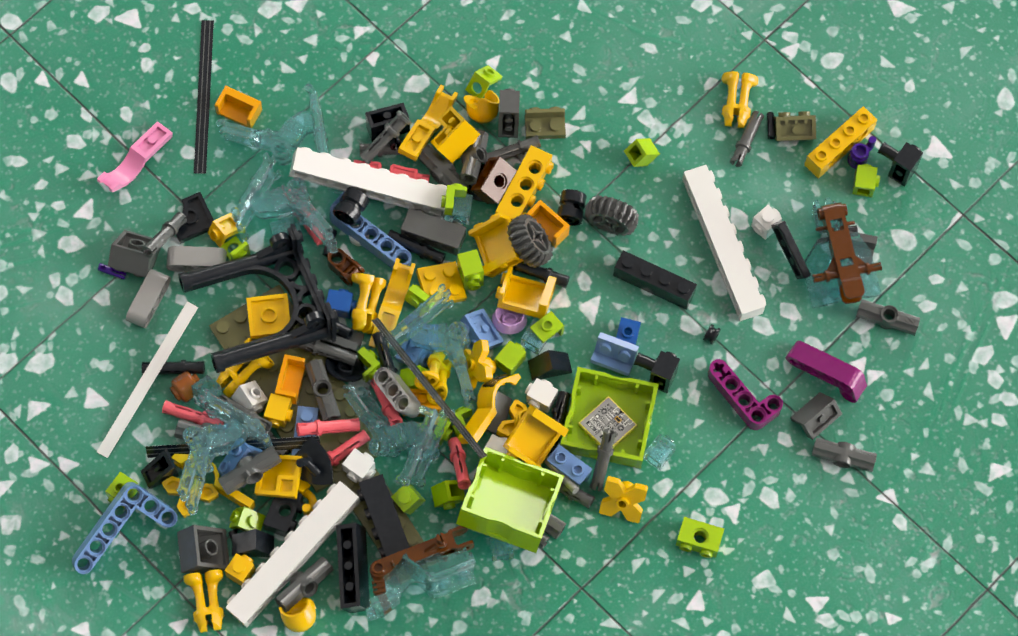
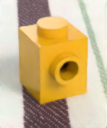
M273 393L270 394L264 419L272 422L273 428H279V426L285 428L287 421H291L293 415L291 398Z
M236 553L225 569L226 577L241 586L246 579H251L255 573L254 561L245 554L240 556Z

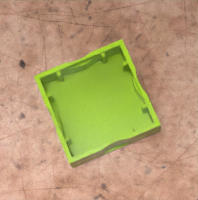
M577 367L571 402L564 426L569 431L565 437L562 436L560 445L574 455L597 459V443L578 423L609 396L637 424V427L613 448L614 452L610 456L609 462L641 469L659 384L633 378L615 377L605 372Z
M485 447L484 452L487 456L479 461L456 524L536 553L564 475L537 465L521 462L512 456Z

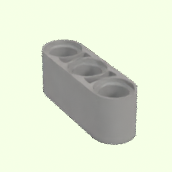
M170 246L168 247L166 268L176 272H193L226 262L227 251L217 247Z
M151 269L127 312L126 321L146 328L169 287L171 277Z
M385 367L379 368L375 372L374 381L395 410L409 418L417 417L421 412V404L397 373Z

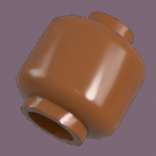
M185 371L171 381L172 387H170V390L178 401L188 402L200 394L199 385L202 383L196 374L191 375Z

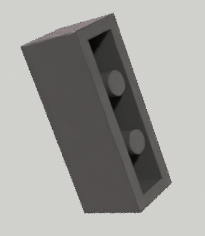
M510 88L500 90L498 137L518 138L520 91Z
M409 208L401 227V234L457 256L466 237V227L456 221H446L439 215L431 216L421 209Z

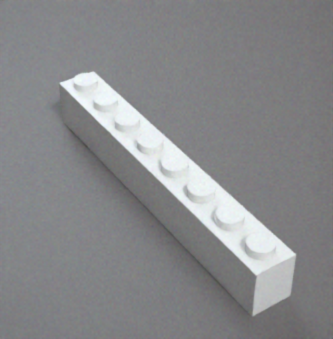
M297 147L293 154L289 177L345 191L348 187H353L374 200L408 209H421L426 214L439 215L443 218L446 216L444 215L445 208H441L442 195L446 196V185L431 184L424 179L416 180L409 178L406 174H394L384 168H372L366 163L357 164L347 158H335L329 153L313 152L307 147Z
M707 165L685 171L682 178L739 320L743 321L763 314L766 300L757 289L759 288L757 278L753 277L750 272V261L748 258L745 259L743 255V244L736 238V227L734 223L729 221V211L727 206L722 204V194L720 189L715 187V177L712 170L709 171Z
M341 481L337 485L335 483L331 485L327 490V496L323 500L319 499L314 504L313 511L308 516L302 517L298 523L299 527L295 531H290L285 536V542L280 547L277 546L270 553V559L266 563L262 562L255 570L256 574L251 579H246L241 585V591L237 595L233 594L228 599V605L225 607L227 611L247 628L290 581L292 576L299 571L336 530V526L340 525L361 502L359 497Z

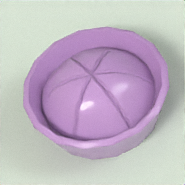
M498 307L492 315V323L497 331L511 335L519 333L525 328L527 317L524 314Z

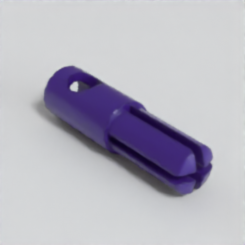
M100 263L98 266V271L125 279V272L116 271L114 268Z

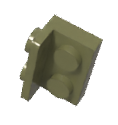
M532 107L525 110L526 139L536 135L539 139L566 138L565 108L550 107L549 109Z
M800 111L795 116H791L790 112H778L779 116H774L776 141L816 139V115H810V111Z

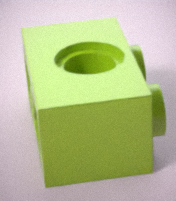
M477 249L457 254V267L464 290L476 291L480 289L481 286H484V270Z
M684 517L676 546H679V549L685 552L695 551L705 558H716L724 528ZM700 535L704 537L705 541L698 543L694 537Z

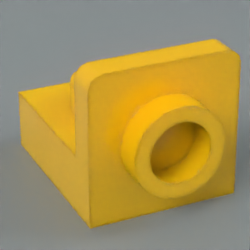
M229 213L212 221L208 235L212 241L221 247L227 238L240 233L243 226L232 213Z

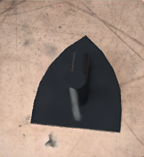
M311 435L294 455L303 457L296 461V465L302 467L300 479L316 485L333 484L331 460L326 450Z

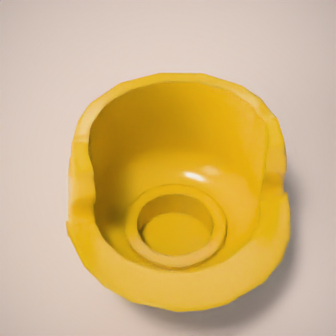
M488 90L484 98L472 95H465L463 97L467 114L473 121L488 123L498 115L499 98L492 90Z
M302 598L287 612H284L283 608L279 607L284 625L293 632L299 633L309 630L316 619V606L310 598Z

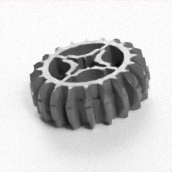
M598 195L597 197H592L586 205L584 216L597 229L616 234L617 236L619 234L626 236L631 235L638 225L639 214L631 205H627L626 202L620 201V199L617 200L613 197Z
M526 214L517 216L509 222L507 234L510 236L511 246L514 247L519 258H522L525 264L534 268L546 264L553 256V248L541 224H538L535 218Z

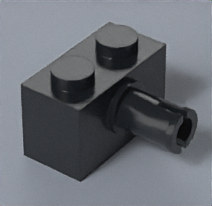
M404 103L365 113L366 128L372 142L385 129V124L387 122L390 123L397 115L396 112L398 110L402 111L409 118ZM407 124L400 131V135L408 133L410 125ZM400 137L393 138L389 142L391 150L396 151L395 144L397 149L402 143Z
M884 142L877 152L893 161L888 177L904 187L917 170L923 152L916 145H910L907 142L900 151Z
M661 351L656 360L639 352L634 365L651 371L649 382L659 384L658 390L668 393L677 374L680 359L674 353L668 351L666 353Z

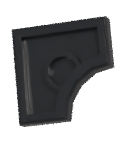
M201 192L182 199V213L186 216L187 222L178 229L176 234L180 244L207 233L212 221H214Z

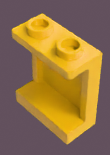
M500 213L490 216V219L485 222L475 224L473 229L468 231L469 236L474 237L484 263V266H482L484 275L491 278L508 270L509 266L513 267L523 262V259L519 258L514 247L511 246L510 236L507 234V226L511 219L509 216Z
M509 266L507 273L503 272L500 281L502 287L498 286L496 291L497 307L539 319L543 318L547 314L557 278L549 276L545 284L512 274L513 267Z
M530 404L503 447L508 450L507 455L516 459L520 458L525 461L524 463L541 467V464L560 435L565 437L569 430Z

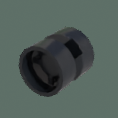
M348 187L341 197L342 201L337 203L334 208L333 214L341 222L354 226L360 218V212L366 209L370 200L360 190Z
M573 189L563 190L559 202L561 206L558 207L557 215L570 226L582 224L583 209L587 199L586 194Z

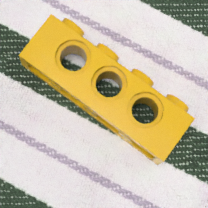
M863 106L807 155L804 166L819 179L843 158L854 145L861 142L874 130L877 119Z
M532 145L530 146L495 214L500 213L509 216L511 221L517 216L526 214L528 207H532L536 201L535 194L537 190L541 191L545 184L544 177L546 173L550 174L554 167L552 154ZM537 169L539 173L533 174L530 170ZM522 186H529L530 189H529V190H523V189H521V187H522ZM514 202H519L522 205L519 207H515L512 204Z

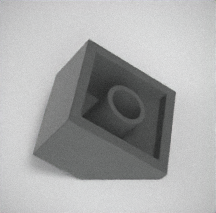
M124 230L111 244L108 266L119 272L133 273L136 277H146L148 272L153 269L160 249L151 258L146 257L143 254L142 248L152 238Z
M192 525L177 532L181 573L204 574L210 570L225 571L229 565L226 529Z

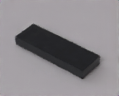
M780 221L772 224L771 227L796 279H806L811 276L786 222Z

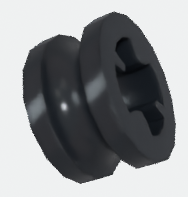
M711 324L703 340H709L710 344L713 345L721 329H716Z

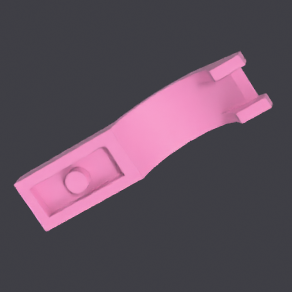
M157 121L130 147L123 162L112 172H103L97 178V181L108 186L112 193L127 186L141 172L145 163L173 137V132Z

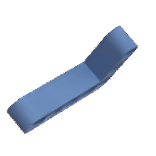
M343 191L330 207L331 223L358 241L361 246L392 269L396 258L406 260L407 262L402 264L411 266V253L360 215L356 223L359 226L356 228L341 222L334 216L333 210L337 203L342 201L341 197L345 192ZM372 235L375 238L370 240L367 239L365 236ZM383 247H388V248H390L391 250H390V251H383L382 248H383Z
M134 482L126 483L73 555V567L80 574L89 573L136 508L164 527H172L176 524L178 517L176 512ZM130 489H137V494L135 497H127V493ZM153 500L154 506L151 509H145V503ZM118 506L125 507V511L121 515L115 514V509ZM165 512H171V518L163 521L162 515ZM111 523L113 525L111 531H102L105 524ZM93 541L100 542L99 548L95 550L90 549V544ZM80 559H88V563L84 567L77 566Z

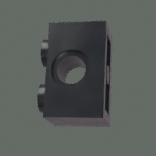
M298 493L297 499L274 497L263 523L264 530L283 537L290 531H295L298 523L295 520L298 513L302 514V506L305 504L303 502V495ZM284 509L291 511L290 515L286 517L281 516L280 512Z

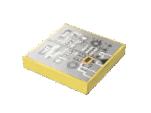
M609 396L578 423L598 446L601 445L604 429H609L608 433H610V429L616 431L617 434L613 448L637 427V424Z

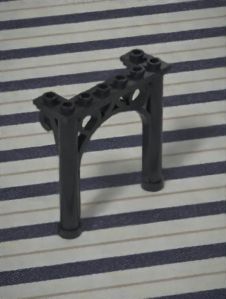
M294 223L290 224V227L287 228V233L280 232L273 235L269 240L270 246L254 254L188 273L185 271L178 273L179 282L184 293L240 276L259 274L279 282L288 291L292 299V317L281 331L271 336L211 353L216 373L223 372L229 367L325 338L328 341L331 340L332 343L336 342V333L339 332L336 323L339 320L337 311L331 308L329 302L324 303L323 291L317 288L316 275L314 273L311 274L310 262L308 258L303 256L304 250L301 242L304 240L302 232L300 230L297 231ZM275 265V268L271 269L268 266ZM283 266H290L294 273L286 276L279 273V270ZM298 276L300 277L303 286L297 285L295 283V281L298 279ZM308 296L311 304H302V300ZM302 312H310L308 315L305 316L304 320L299 318V315Z

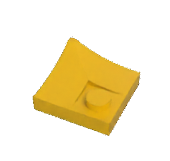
M279 455L282 462L263 473L261 480L256 482L254 494L257 496L297 499L302 467H298L296 461L303 457Z

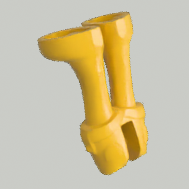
M735 71L725 72L721 78L722 82L728 85L727 103L722 108L725 126L732 127L733 115L739 116L737 117V128H744L751 114V110L748 107L749 92L751 87L758 85V77L750 73L742 74L739 104H736L737 85L740 74Z
M353 273L351 280L360 286V294L356 309L352 310V329L371 334L375 326L371 320L376 319L378 316L376 307L380 293L386 287V280L369 274ZM370 290H371V296H370L369 304H368V307H367L368 297H369V293H370Z
M247 338V339L244 341V343L251 342V341H253V340L250 339V338ZM269 356L252 360L239 374L238 371L245 363L226 368L225 371L220 372L215 385L219 389L225 387L223 393L226 397L230 398L239 385L245 384L247 379L257 369L261 367L266 369L272 368L275 364Z
M437 350L428 357L427 365L429 371H422V374L445 401L448 394L447 379L450 377L452 364L449 359L444 360L446 355L442 351ZM415 377V386L419 389L424 390V386L417 379V377ZM428 393L427 400L431 404L438 405Z
M210 570L204 573L208 588V607H206L202 574L190 573L183 576L184 583L192 588L195 595L196 611L193 612L194 622L197 623L200 633L208 632V620L206 619L208 614L212 615L211 622L214 631L221 630L224 610L222 607H219L217 595L218 583L223 578L222 570Z

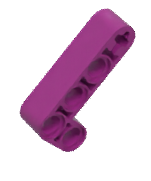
M796 341L786 356V360L794 367L838 387L842 397L849 402L856 403L867 387L865 376L861 370L802 341Z
M716 359L711 362L708 378L750 429L760 430L780 415L783 401L778 395H769L761 402H758L725 361ZM733 384L736 389L729 390L726 385ZM744 399L749 404L743 406L738 401ZM773 403L778 409L772 410L768 407V404ZM758 415L762 420L756 422L752 419V416Z

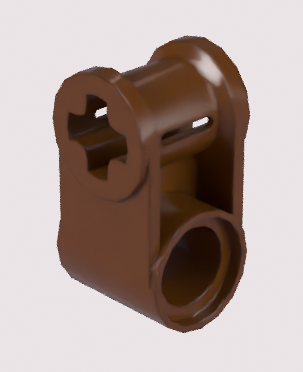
M334 248L329 251L327 256L328 267L346 285L351 287L353 285L351 280L352 274H364L365 270L342 249ZM335 257H339L342 259V261L339 263L332 262V259Z

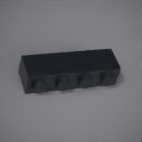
M624 250L614 267V277L686 310L696 291V283Z
M383 474L359 482L360 489L357 490L360 501H365L367 508L364 509L367 520H372L374 528L371 531L375 541L379 540L382 547L378 548L381 558L409 548L410 546Z
M356 522L337 525L340 607L349 613L369 611L370 595L366 528Z

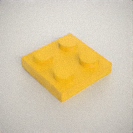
M456 261L417 268L416 274L421 290L429 295L426 302L427 308L466 301L467 296Z
M287 293L246 298L251 339L264 338L276 334L289 323L290 312Z

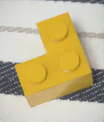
M450 106L438 119L444 128L434 137L431 143L453 163L462 156L463 152L470 145L475 143L480 134L461 114Z

